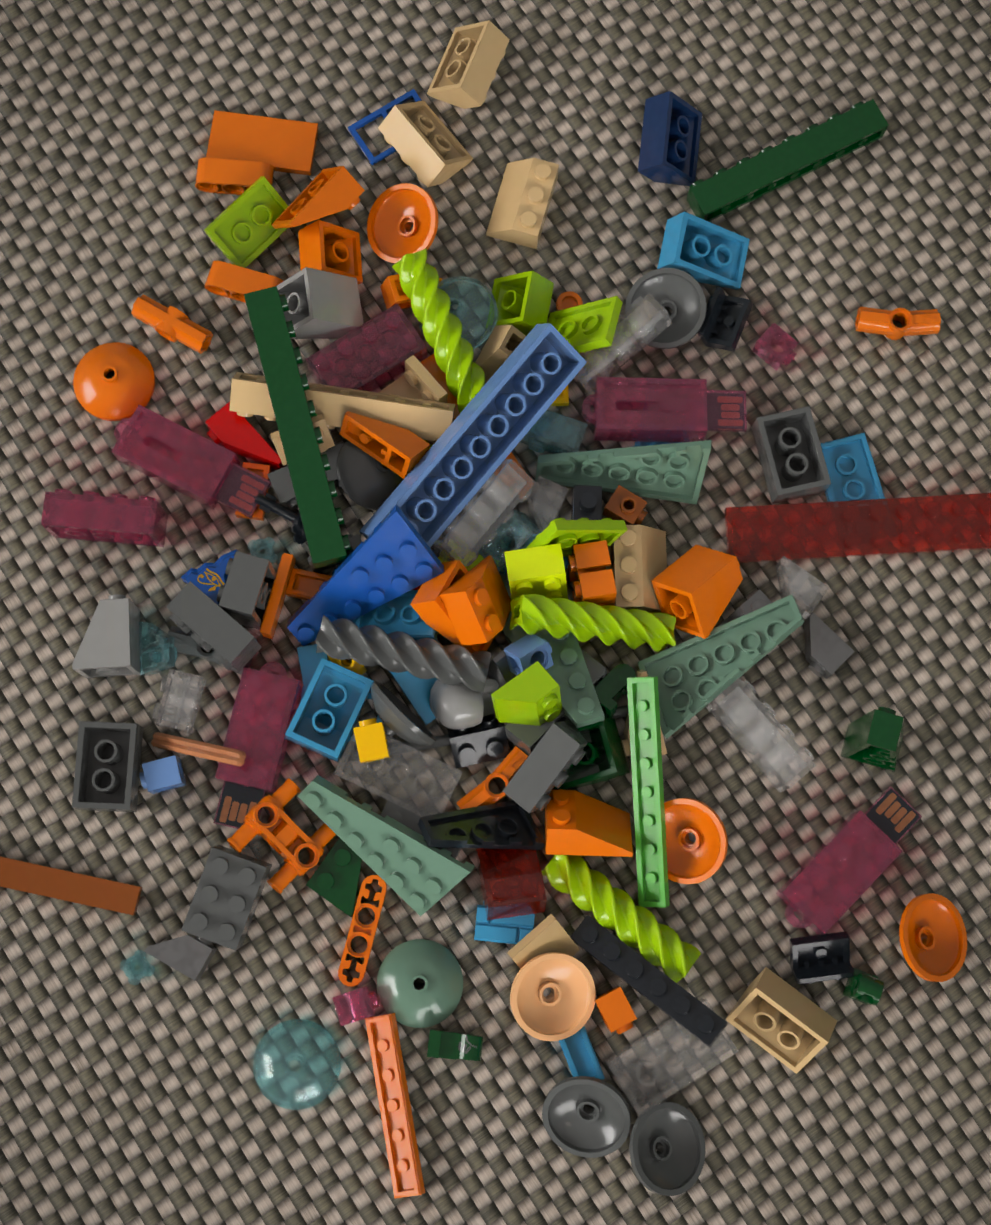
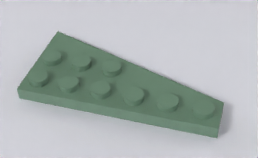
M712 440L538 455L535 482L569 487L574 485L602 486V491L614 493L618 485L640 497L697 505Z
M792 594L714 628L706 639L696 636L637 662L639 669L647 671L648 676H658L660 726L666 739L805 622Z

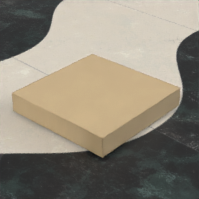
M550 914L511 948L507 954L521 969L529 960L538 955L549 952H561L574 956L580 949L557 919Z

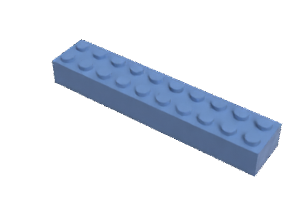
M551 323L536 324L359 532L368 539L374 532V528L380 522L383 523L390 515V511L398 505L427 545L431 547L587 361Z

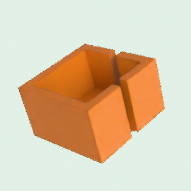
M607 540L573 545L572 555L568 556L569 565H567L569 582L574 581L573 601H587L600 606H614L617 591L612 569L606 570L605 567L611 565Z

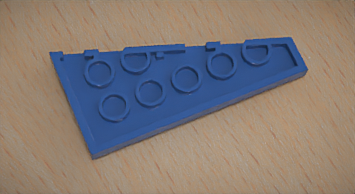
M396 505L384 522H380L374 528V532L369 538L356 547L335 570V574L328 581H325L319 587V591L310 600H307L288 620L287 628L302 646H305L316 640L323 615L331 622L337 619L353 621L444 573V566L398 505Z

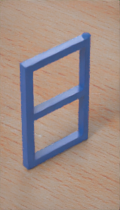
M414 89L348 127L349 132L371 165L396 152V149L392 146L374 157L356 130L380 116L385 119L388 115L387 112L392 110L395 105L402 104L411 98L415 102L422 101Z

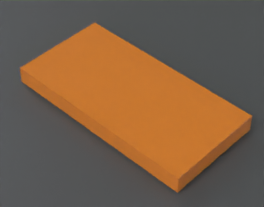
M214 110L206 157L266 162L274 167V171L311 176L319 129L318 123Z

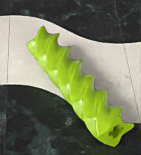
M423 249L416 253L404 255L392 267L399 274L403 292L411 299V307L415 317L423 324L424 337L434 349L435 361L438 367L446 374V384L449 391L457 398L458 410L461 413L485 385V373L478 364L473 362V347L468 340L461 337L462 323L456 315L449 312L451 305L450 297L444 290L438 288L439 274L432 265L426 263L428 253L427 249Z
M522 594L510 602L512 612L510 630L519 625L529 635H535L541 630L546 629L555 639H560L571 632L580 642H587L594 636H597L607 646H611L622 639L631 649H636L642 644L648 643L658 653L663 651L667 645H676L674 635L676 617L667 613H650L640 609L626 610L619 606H600L592 602H574L565 598L550 599L538 594Z
M554 855L540 873V875L547 876L550 884L557 891L570 894L572 901L577 907L584 911L593 912L595 919L602 927L616 930L622 942L629 947L639 948L642 957L652 965L662 966L665 975L674 982L678 983L682 978H685L701 955L698 948L690 943L682 942L674 929L658 923L651 911L642 906L635 905L627 892L612 887L609 879L604 874L589 869L586 861L580 855Z

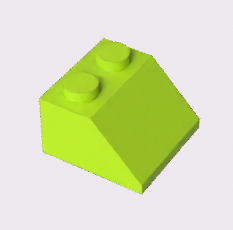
M533 270L494 279L485 328L493 331L495 326L513 325L527 336L536 324L547 323L554 283Z
M538 661L491 694L496 718L502 723L541 726L546 721L551 722L556 719L562 710L559 684Z

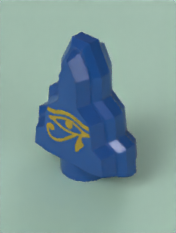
M238 550L222 555L215 563L205 562L198 569L191 568L181 579L186 584L191 581L219 606L220 602H217V594L220 586H225L228 575L225 574L227 563L230 558L234 559L235 553Z

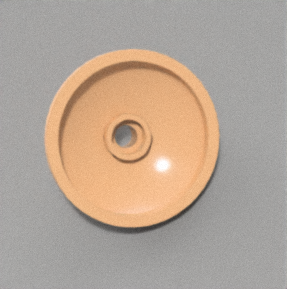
M561 952L544 953L529 960L514 978L510 992V1006L516 1022L530 1036L543 1041H559L577 1033L589 1020L594 1009V1000H596L595 984L589 970L575 957ZM551 987V993L548 996H544V990Z

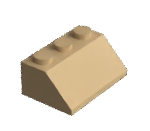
M490 20L456 27L427 94L430 97L463 109L482 106L486 100L491 82L496 77L497 68L506 53V47L510 39Z
M424 100L395 105L378 127L384 135L385 141L396 149L402 161L412 168L417 174L418 180L427 187L444 183L473 160L471 155Z
M537 158L507 163L486 236L537 249L558 179L559 164Z
M626 525L627 531L611 545L612 571L617 591L614 606H619L626 610L640 609L650 613L661 612L651 580L667 568L666 531L644 525Z
M767 967L750 983L726 1018V1021L796 1074L829 1043L837 1023L835 1018Z

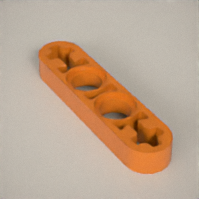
M378 875L367 876L360 887L338 970L339 979L346 986L353 987L359 985L365 977L387 893V884ZM374 880H378V885L382 887L381 893L376 892L373 900L379 901L378 907L370 903H362L363 897L369 900L370 890L366 889L367 884H372ZM363 908H370L374 911L375 919L371 924L364 925L359 921V912ZM357 936H362L367 940V948L362 953H356L351 948V942ZM348 954L355 958L364 957V963L357 962L355 968L357 972H360L359 978H353L352 982L348 981V976L344 974V970L350 969L353 961L347 960Z

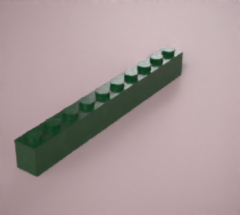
M277 286L244 294L313 565L315 568L343 562L348 557L347 552L352 551L348 534L342 535L340 525L345 524L341 507L335 508L333 498L338 497L334 480L328 481L326 471L331 470L327 453L321 454L319 444L324 443L320 427L314 428L312 417H316L317 414L313 400L307 401L305 391L310 390L306 373L300 374L298 364H302L303 360L299 347L294 348L291 338L296 337L292 320L287 321L284 313L289 311L285 294H279Z

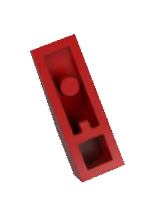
M230 402L205 421L209 429L206 434L216 446L221 443L228 451L261 464L270 465L271 468L276 470L285 467L278 454L246 418L237 415V412L229 411Z

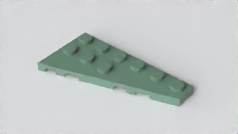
M505 585L510 600H512L509 585ZM511 611L503 630H501L509 644L527 635L519 625L510 630ZM546 629L535 634L540 638L546 639L551 645V657L554 665L546 669V671L559 684L562 709L576 728L604 721L602 707L578 640L574 634L570 632L560 639H555Z
M319 775L297 796L420 917L463 880L475 867L467 861L463 864L451 857L452 852L445 848L439 850L436 847H428L424 836L388 815L384 818L373 812L372 806L365 802L361 805L349 798L346 791Z

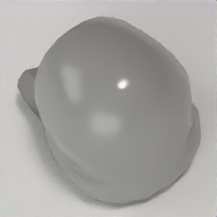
M486 679L484 692H477L468 688L464 683L447 685L437 680L430 690V708L441 724L449 729L474 727L482 722L483 716L495 713L491 694L498 690L499 684L496 680Z

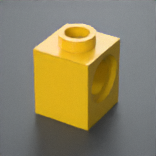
M376 718L359 721L360 727L353 728L360 763L390 758L384 724L382 722L377 723Z

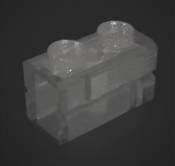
M170 669L168 676L164 675L161 681L160 692H163L161 703L157 702L153 710V719H156L155 724L161 728L192 734L206 680L198 675Z

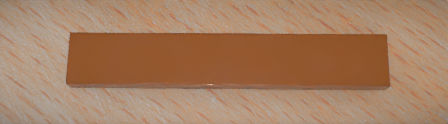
M0 856V887L136 915L142 891L140 886Z

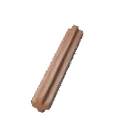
M160 732L154 733L151 741L153 747L239 767L245 763L246 753L233 748Z

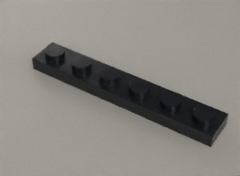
M589 915L585 917L570 936L578 946L709 1048L728 1025L719 1015L606 928L602 927Z

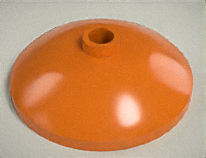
M410 183L391 186L379 195L368 216L367 236L371 248L377 256L392 264L399 262L406 254L416 253L423 249L428 250L437 233L438 211L433 198L423 188Z
M120 342L105 343L90 350L78 363L73 378L74 392L82 407L94 417L107 421L125 420L138 414L149 403L155 389V373L148 358L136 347ZM109 372H114L115 374L112 378H106Z
M676 798L665 802L668 879L680 884H696L707 880L720 869L727 854L728 839L722 820L711 807L696 799ZM690 833H692V834L695 835V837H696V841H695V842L690 841V839H689V834H690Z
M928 893L913 898L906 906L899 926V941L904 958L910 968L922 979L930 982L947 981L959 972L966 957L967 933L963 919L954 904L942 895Z

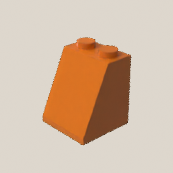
M695 545L652 579L651 582L661 613H667L676 617L675 629L706 639L742 582L743 577L737 556Z

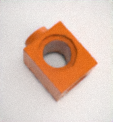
M399 274L388 276L380 286L387 312L410 308L411 299L402 290Z
M620 986L596 997V1000H594L595 1005L611 1033L617 1031L618 1034H621L633 1027L632 1021L636 1020L637 1017Z

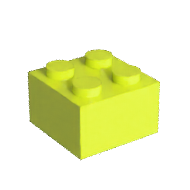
M561 543L504 552L511 599L522 594H538L550 599H568Z

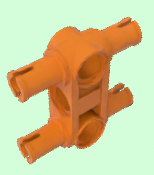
M289 778L271 796H264L244 817L243 821L245 823L226 840L234 850L240 853L258 835L284 859L285 864L267 881L279 894L283 892L296 876L304 875L318 863L319 858L323 855V848L336 835L324 823L311 837L307 836L284 812L283 808L301 791ZM262 807L266 808L270 813V819L267 823H262L258 819V811ZM302 848L308 850L310 855L306 864L301 863L298 859V853Z

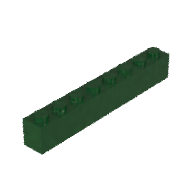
M874 99L866 103L859 102L843 114L839 112L832 115L827 122L820 125L817 123L813 124L798 136L790 135L775 147L768 146L752 158L745 157L741 159L736 166L730 169L722 168L713 177L705 181L704 179L697 180L690 186L686 200L696 217L710 222L882 138L889 124Z

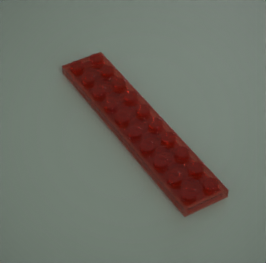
M991 493L728 507L724 509L727 552L730 555L737 556L739 563L991 549Z

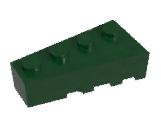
M878 707V710L874 709L848 724L841 757L895 772L903 740L904 717L895 715L896 711L893 709Z

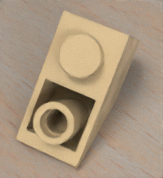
M513 325L495 326L475 362L485 373V383L526 337Z

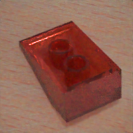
M475 848L487 920L545 912L547 897L536 850Z

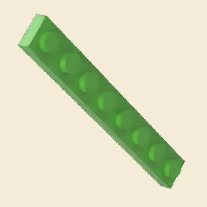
M658 676L628 677L627 695L638 903L642 907L666 908L670 905Z

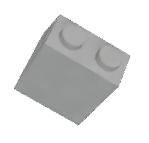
M305 267L277 285L279 294H285L289 306V311L284 313L287 321L292 320L296 337L291 339L348 338L364 329L357 278Z
M125 595L108 596L109 599L99 601L72 663V669L85 678L142 675L140 609L129 598H126Z

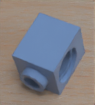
M527 634L504 648L510 671L515 675L520 674L536 661L545 670L554 665L551 657V645L546 639L540 638L537 635Z
M174 755L142 764L143 772L139 773L142 787L144 789L147 788L148 792L156 794L186 786L181 759L178 756Z

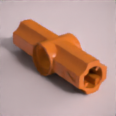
M144 294L134 302L131 312L133 317L155 328L156 332L172 342L177 340L200 354L210 346L213 333L191 321L179 309L173 306L166 307Z

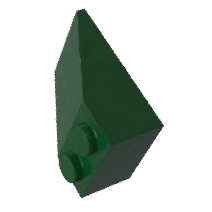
M605 718L604 721L577 728L588 742L583 749L586 753L577 765L574 766L572 764L566 771L569 775L566 781L559 788L554 787L553 790H572L630 773L615 719Z

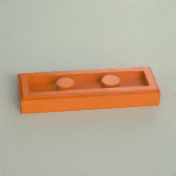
M282 554L259 630L265 638L273 639L286 597L285 593L296 563L294 556L291 554Z

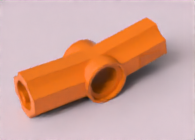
M859 307L855 320L857 332L881 334L891 340H898L903 336L938 334L941 324L940 313L937 309L909 311L905 308H896L891 311ZM893 321H899L903 327L895 326Z
M515 746L486 780L456 802L459 808L467 809L495 804L505 798L507 795L504 792L494 794L490 791L491 781L496 778L502 779L506 787L528 758V755Z

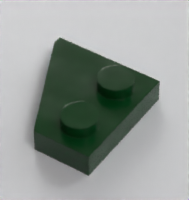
M339 838L306 885L345 914L352 917L355 910L356 894L363 860Z

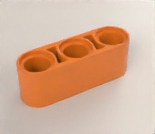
M200 158L198 160L195 187L200 191L208 193L241 195L261 176H264L272 185L274 167L269 163L260 161Z
M213 261L204 287L216 295L246 303L244 294L275 287L282 283L283 280L276 276L223 261Z

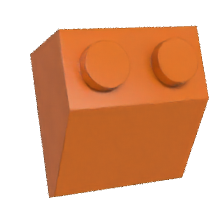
M317 220L298 231L301 270L305 267L357 278V284L363 283L360 233L322 220Z

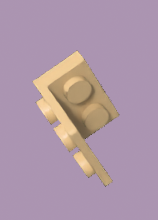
M414 355L405 360L404 375L378 392L447 403L448 394Z

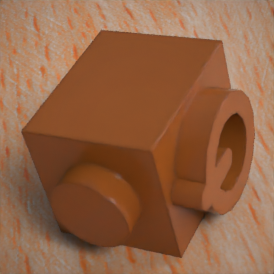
M618 485L604 507L603 515L612 520H624L626 525H641L648 514L644 510L647 501Z

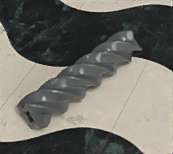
M323 615L316 638V653L324 652L338 660L352 658L364 666L381 665L384 669L395 673L408 671L420 679L436 677L447 685L464 683L468 688L477 692H484L492 653L488 651L470 653L465 647L457 644L443 647L431 638L414 640L405 632L396 631L386 634L385 631L375 625H366L359 628L348 619H337L331 622L325 615Z

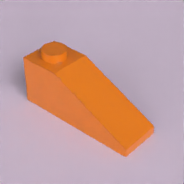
M349 411L344 415L339 434L403 479L427 453L430 447L429 443L408 429Z

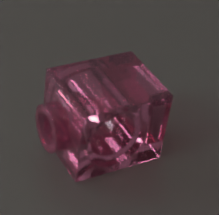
M773 323L757 340L752 351L777 371L783 364L787 367L797 355L794 351L799 342L777 324ZM772 345H779L783 352L774 351Z
M368 986L333 997L341 1026L376 1015L375 1008L380 1007L375 990L369 991Z

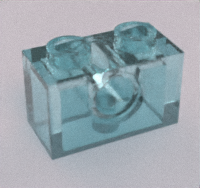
M513 510L477 548V551L484 559L492 555L499 574L508 575L504 552L511 551L510 544L512 540H515L513 550L525 549L541 531L525 513Z

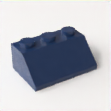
M672 91L645 100L638 172L653 182L691 186L696 182L702 113Z

